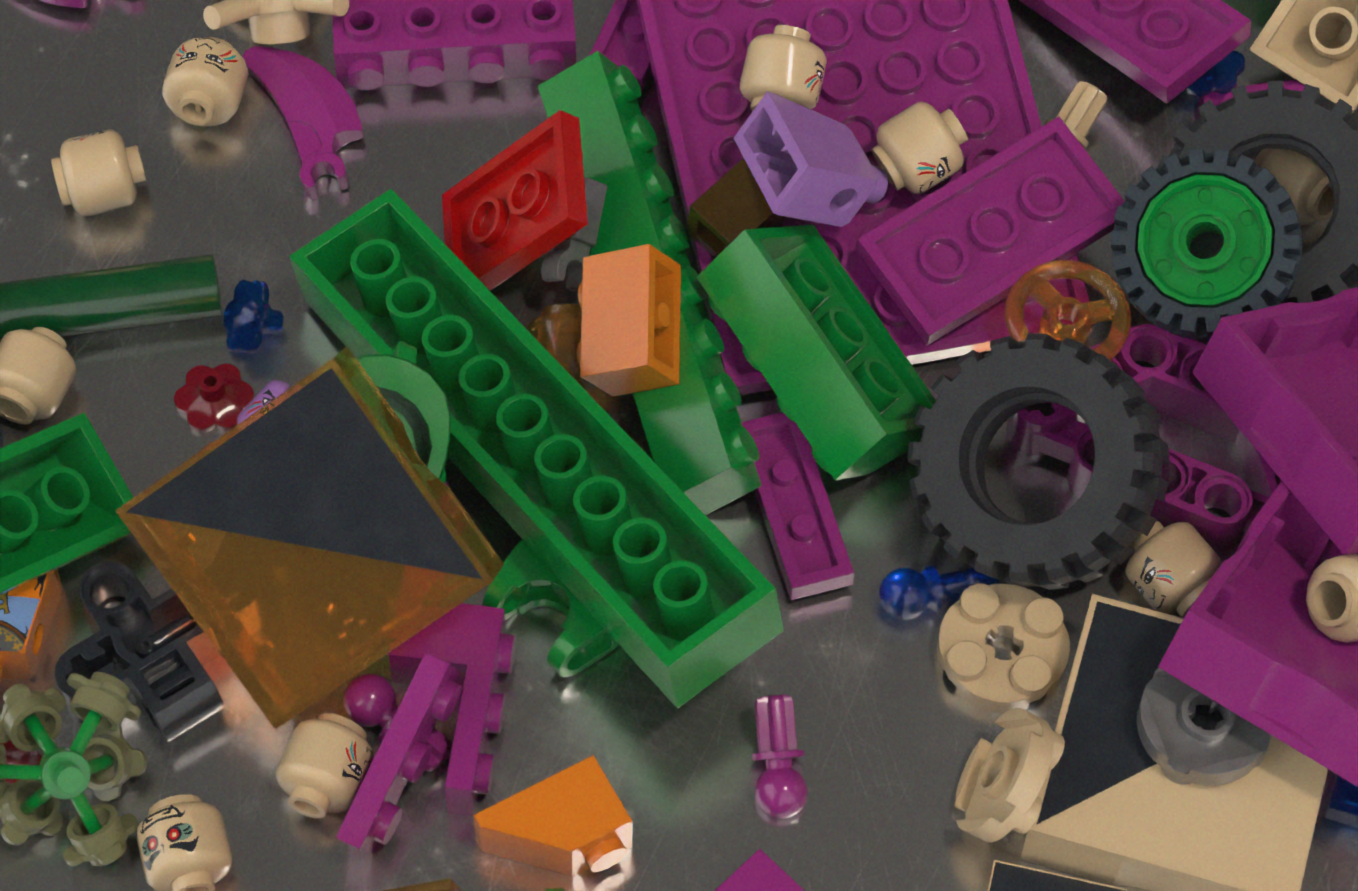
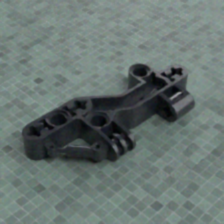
M369 419L397 458V440L391 430L380 421ZM227 532L217 556L210 566L152 599L135 573L128 566L116 561L96 564L84 573L79 582V596L93 635L68 649L60 656L55 666L54 677L58 689L65 696L67 714L75 722L83 723V720L75 716L69 709V704L77 691L67 684L69 675L73 673L79 674L90 680L94 672H103L115 676L130 688L127 699L132 705L135 706L137 704L162 740L165 743H169L225 709L216 686L202 665L264 627L275 602L280 597L288 594L302 596L308 601L330 632L336 638L341 639L347 635L346 623L353 620L357 625H361L368 620L367 610L372 607L379 613H384L390 609V603L383 588L397 577L399 565L397 563L328 550L317 556H306L301 554V552L308 548L307 546ZM113 596L126 598L124 602L113 608L99 606L105 599ZM119 663L120 673L116 672L114 664Z

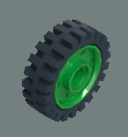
M1203 148L1188 150L1189 155L1178 157L1177 154H1173L1164 158V164L1157 168L1149 167L1141 174L1142 179L1137 185L1131 184L1124 194L1125 201L1122 207L1118 206L1114 217L1115 226L1114 231H1111V249L1113 264L1120 286L1140 314L1151 324L1168 331L1170 334L1182 338H1195L1198 342H1209L1222 317L1279 305L1286 296L1289 297L1295 286L1297 273L1300 271L1302 234L1298 215L1284 187L1278 183L1275 176L1265 167L1263 169L1260 168L1254 160L1242 154L1239 158L1231 155L1228 150L1215 149L1214 153H1205ZM1213 232L1224 239L1221 251L1212 258L1199 259L1190 253V245L1199 234Z

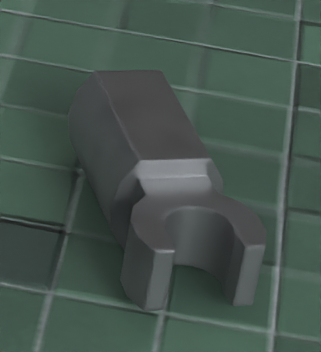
M584 177L588 225L555 246L544 258L541 268L542 280L550 282L564 281L567 267L569 274L566 289L570 291H578L583 279V257L589 256L590 248L596 246L607 185Z

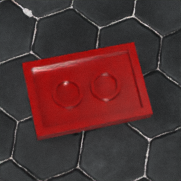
M559 110L442 194L445 245L490 291L588 225L580 121L574 115Z

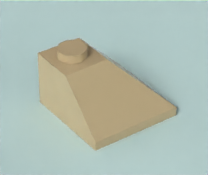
M1281 0L1249 51L1301 84L1320 88L1322 97L1334 103H1337L1341 98L1352 106L1354 113L1358 108V0Z

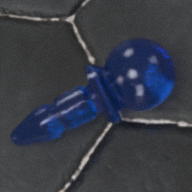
M934 566L924 567L921 573L911 568H898L889 572L883 578L879 587V600L889 615L906 620L919 616L926 608L931 611L941 610L943 598L961 597L963 591L971 585L997 584L1000 580L975 571L974 568L966 569L965 572L954 571L938 575Z

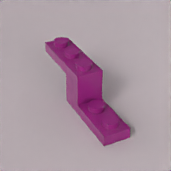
M445 482L444 487L437 494L432 495L428 503L457 542L460 509L450 507L449 486ZM406 565L388 653L392 682L410 684L425 652L451 664L460 671L455 683L462 686V696L446 777L445 794L448 813L473 817L478 793L489 795L492 787L495 755L486 754L489 732L501 733L506 695L496 693L500 672L508 674L512 672L516 649V634L506 633L505 611L503 608L445 601L449 573Z

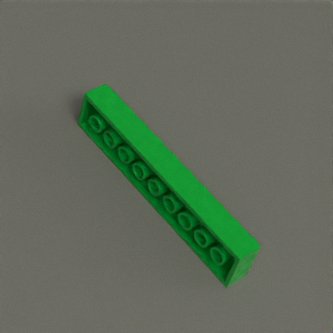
M392 189L369 202L289 256L305 302L356 357L372 354L393 355L400 340L417 348L416 365L431 374L446 394L451 415L448 458L677 708L784 631L776 588Z

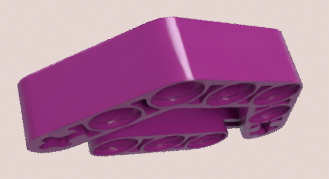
M1142 324L1090 347V349L1104 355L1130 375L1145 391L1144 397L1148 403L1156 408L1158 413L1235 443L1249 487L1244 480L1232 473L1169 449L1170 463L1162 465L1161 478L1169 482L1167 488L1170 490V493H1166L1165 501H1155L1150 514L1163 527L1176 522H1188L1215 553L1226 552L1235 547L1242 534H1246L1250 524L1282 480L1208 391L1200 390L1193 385L1201 384L1192 372L1207 345L1188 337L1182 338L1170 334L1168 331L1155 325ZM1135 361H1147L1155 367H1142L1136 364ZM1049 402L1031 405L1011 416L1007 420L1006 427L1009 442L1024 454L1034 456L1047 454L1069 463L1068 486L1075 497L1080 498L1088 486L1094 468L1087 461L1095 460L1093 435L1085 421L1073 410ZM1215 507L1229 513L1231 517H1217L1211 514L1207 508Z

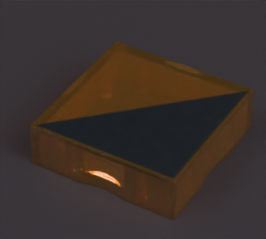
M348 346L276 395L258 411L213 442H209L142 489L116 510L275 730L492 583L504 565L450 488L441 482L420 459L409 440L404 424Z

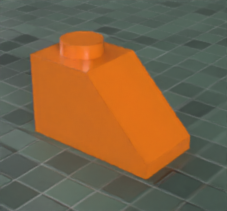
M594 755L473 815L475 838L482 852L571 877L588 869H591L592 872L608 869L618 863L626 855L627 849L632 847V819Z

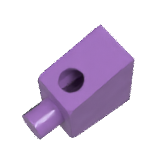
M769 91L765 93L734 137L740 152L774 214L842 227L852 220L864 202L876 204L883 198L887 190L888 176L886 171L870 164L852 130L836 120Z

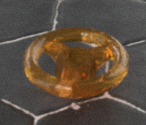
M1054 260L1039 264L1025 272L1015 282L1008 294L1005 304V321L1010 337L1016 341H1025L1028 333H1030L1024 321V307L1029 295L1044 309L1038 329L1039 334H1049L1054 339L1064 341L1067 337L1086 345L1093 324L1112 320L1111 330L1107 338L1099 346L1092 349L1109 360H1112L1120 352L1129 336L1131 311L1123 290L1112 277L1093 265L1075 260ZM1062 278L1079 280L1094 287L1105 299L1082 303L1075 298L1063 297L1048 281ZM1059 319H1066L1072 321L1074 324L1065 325L1061 323Z

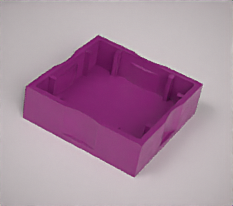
M1358 287L1343 290L1330 298L1320 301L1288 302L1222 317L1194 368L1193 375L1343 555L1358 553Z
M1281 481L1250 524L1235 554L1223 561L1188 610L1158 667L1358 787V641L1346 643L1329 639L1316 628L1309 616L1306 603L1307 585L1314 570L1325 560L1341 556L1343 553L1283 481Z

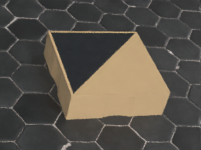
M1092 594L1055 732L1062 735L1065 740L1064 750L1058 763L1047 773L1044 784L1037 796L1041 799V811L1036 822L1027 832L1020 860L1110 886L1137 887L1150 891H1300L1328 769L1272 736L1263 761L1258 767L1253 768L1250 773L1238 780L1220 785H1199L1193 782L1180 785L1170 781L1163 774L1161 766L1150 757L1142 744L1137 728V712L1145 686L1159 668L1158 666L1179 629L1183 618ZM1197 705L1195 715L1191 719L1197 727H1202L1204 730H1215L1217 723L1224 720L1217 709L1210 714L1209 705Z

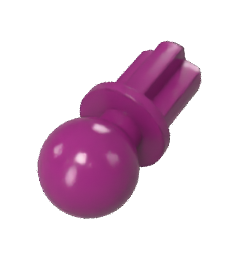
M364 674L353 679L344 692L343 704L349 718L365 727L380 725L383 729L378 737V742L381 744L399 708L396 705V693L393 686L380 675ZM434 727L426 742L427 745L432 747V753L425 768V771L430 772L438 769L445 762L453 745L447 737Z
M784 694L762 696L757 698L754 703L758 753L751 754L752 761L765 760L766 770L759 776L756 782L755 799L759 808L768 816L786 819L799 813L807 801L808 788L806 781L792 767V758L805 757V750H797L794 702L792 697Z

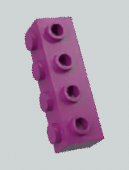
M349 0V9L345 15H332L336 77L344 88L371 90L379 86L409 84L428 87L444 82L476 81L479 83H492L500 79L533 77L549 80L576 64L573 0Z

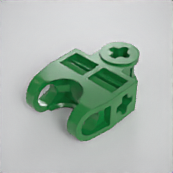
M523 539L514 547L498 569L484 595L482 606L503 608L505 620L513 616L517 611L523 615L537 607H551L559 610L567 617L561 625L564 629L563 633L557 638L547 656V664L562 677L573 676L585 670L619 645Z

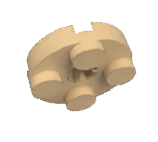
M975 584L965 589L961 598L945 614L937 643L938 664L942 673L944 674L945 670L948 679L956 685L955 692L967 703L979 709L995 713H1005L1014 708L1027 709L1030 702L1041 699L1046 693L1047 698L1061 683L1070 652L1069 634L1063 623V612L1060 606L1055 601L1043 598L1032 590L1011 584ZM998 636L1009 637L1014 644L1020 647L1021 653L1017 656L1012 651L1010 652L1009 660H1000L995 658V648L985 643L991 638L997 639Z
M1022 708L1011 709L994 722L1005 729L996 737L993 743L982 738L979 740L966 762L957 786L955 807L966 812L965 819L956 820L958 827L985 842L998 841L1011 830L1019 834H1025L1032 828L1041 811V799L1037 796L1044 784L1047 773L1058 763L1064 750L1065 740L1063 736L1052 731L1047 721Z

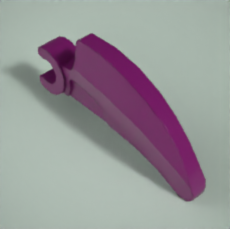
M255 46L245 50L242 57L246 62L248 73L266 89L275 101L292 133L303 164L300 168V178L306 195L311 200L318 199L315 182L320 176L326 174L337 178L341 190L347 189L349 187L347 171L343 160L336 154L344 145L362 139L364 131L356 106L344 86L326 68L310 58L297 53L264 46Z

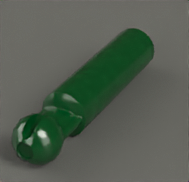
M214 254L0 283V341L7 332L18 329L32 330L34 327L50 329L63 338L222 316L221 296Z

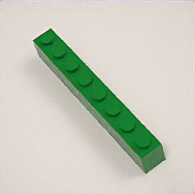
M596 51L538 85L548 118L559 110L579 118L584 177L607 185L596 246L590 248V256L651 244L681 265L679 385L635 392L633 396L654 462L707 515L762 486L754 463L759 460V451L753 437L741 423L737 407L741 406L742 403L741 396L732 378L725 373L719 355L724 351L723 340L717 328L708 320L702 301L707 299V292L696 278L698 273L690 265L685 250L690 247V239L683 224L674 216L669 198L674 195L673 187L667 174L658 165L653 148L657 146V138L650 123L641 114L637 98L641 97L639 83L627 66H617L599 51Z

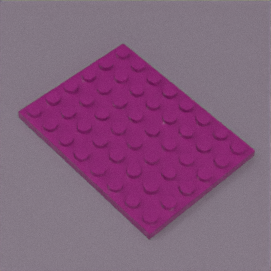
M636 0L687 224L690 205L742 158L744 159L734 137L753 112L750 108L752 102L744 98L740 90V81L750 42L759 35L773 34L774 28L777 25L798 27L811 34L809 42L823 50L827 61L817 105L811 110L836 120L852 130L871 165L879 167L871 149L878 145L876 134L881 124L920 101L932 105L939 114L949 108L959 120L968 137V141L959 145L963 154L961 169L922 194H913L905 187L896 191L888 181L887 190L883 198L876 204L864 202L852 220L842 227L786 216L784 218L782 227L812 224L815 226L910 364L962 356L972 349L978 353L990 351V341L1010 336L1016 341H1025L1028 333L1049 334L1054 339L1092 332L1095 319L1077 253L927 346L855 250L857 238L1042 127L1008 0ZM691 237L700 274L715 258ZM707 294L705 302L709 319L717 328L724 344V351L719 355L725 373L732 378L740 395L773 390L763 374L747 361L742 351L743 345L728 323L712 310L708 301L709 295Z

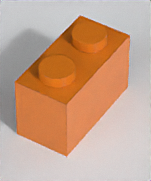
M651 244L583 257V279L578 288V301L582 310L581 341L577 346L576 352L580 377L611 396L679 385L681 265Z

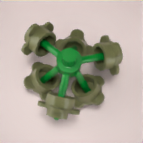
M94 672L90 680L79 674H70L67 684L77 691L69 704V709L75 716L83 720V723L69 748L57 747L54 743L62 727V718L59 712L66 705L63 693L57 688H51L45 692L30 690L26 684H16L10 687L3 696L5 703L0 715V743H6L11 740L20 750L36 751L41 749L44 756L39 765L7 764L5 747L3 744H0V817L3 822L1 836L9 844L21 845L27 840L28 836L43 833L46 836L55 835L63 826V815L59 811L60 799H71L78 814L72 818L66 828V834L72 845L63 852L65 862L69 866H76L85 861H89L94 866H104L114 862L125 852L127 847L125 841L130 834L137 830L139 822L133 814H124L120 817L115 807L110 804L91 806L83 791L88 787L94 790V794L98 799L112 801L120 796L121 786L131 776L142 775L146 770L147 757L145 753L140 749H133L122 736L123 730L120 726L124 717L130 720H138L141 715V710L132 705L127 699L130 688L115 676L103 672ZM6 779H19L13 784L6 782Z

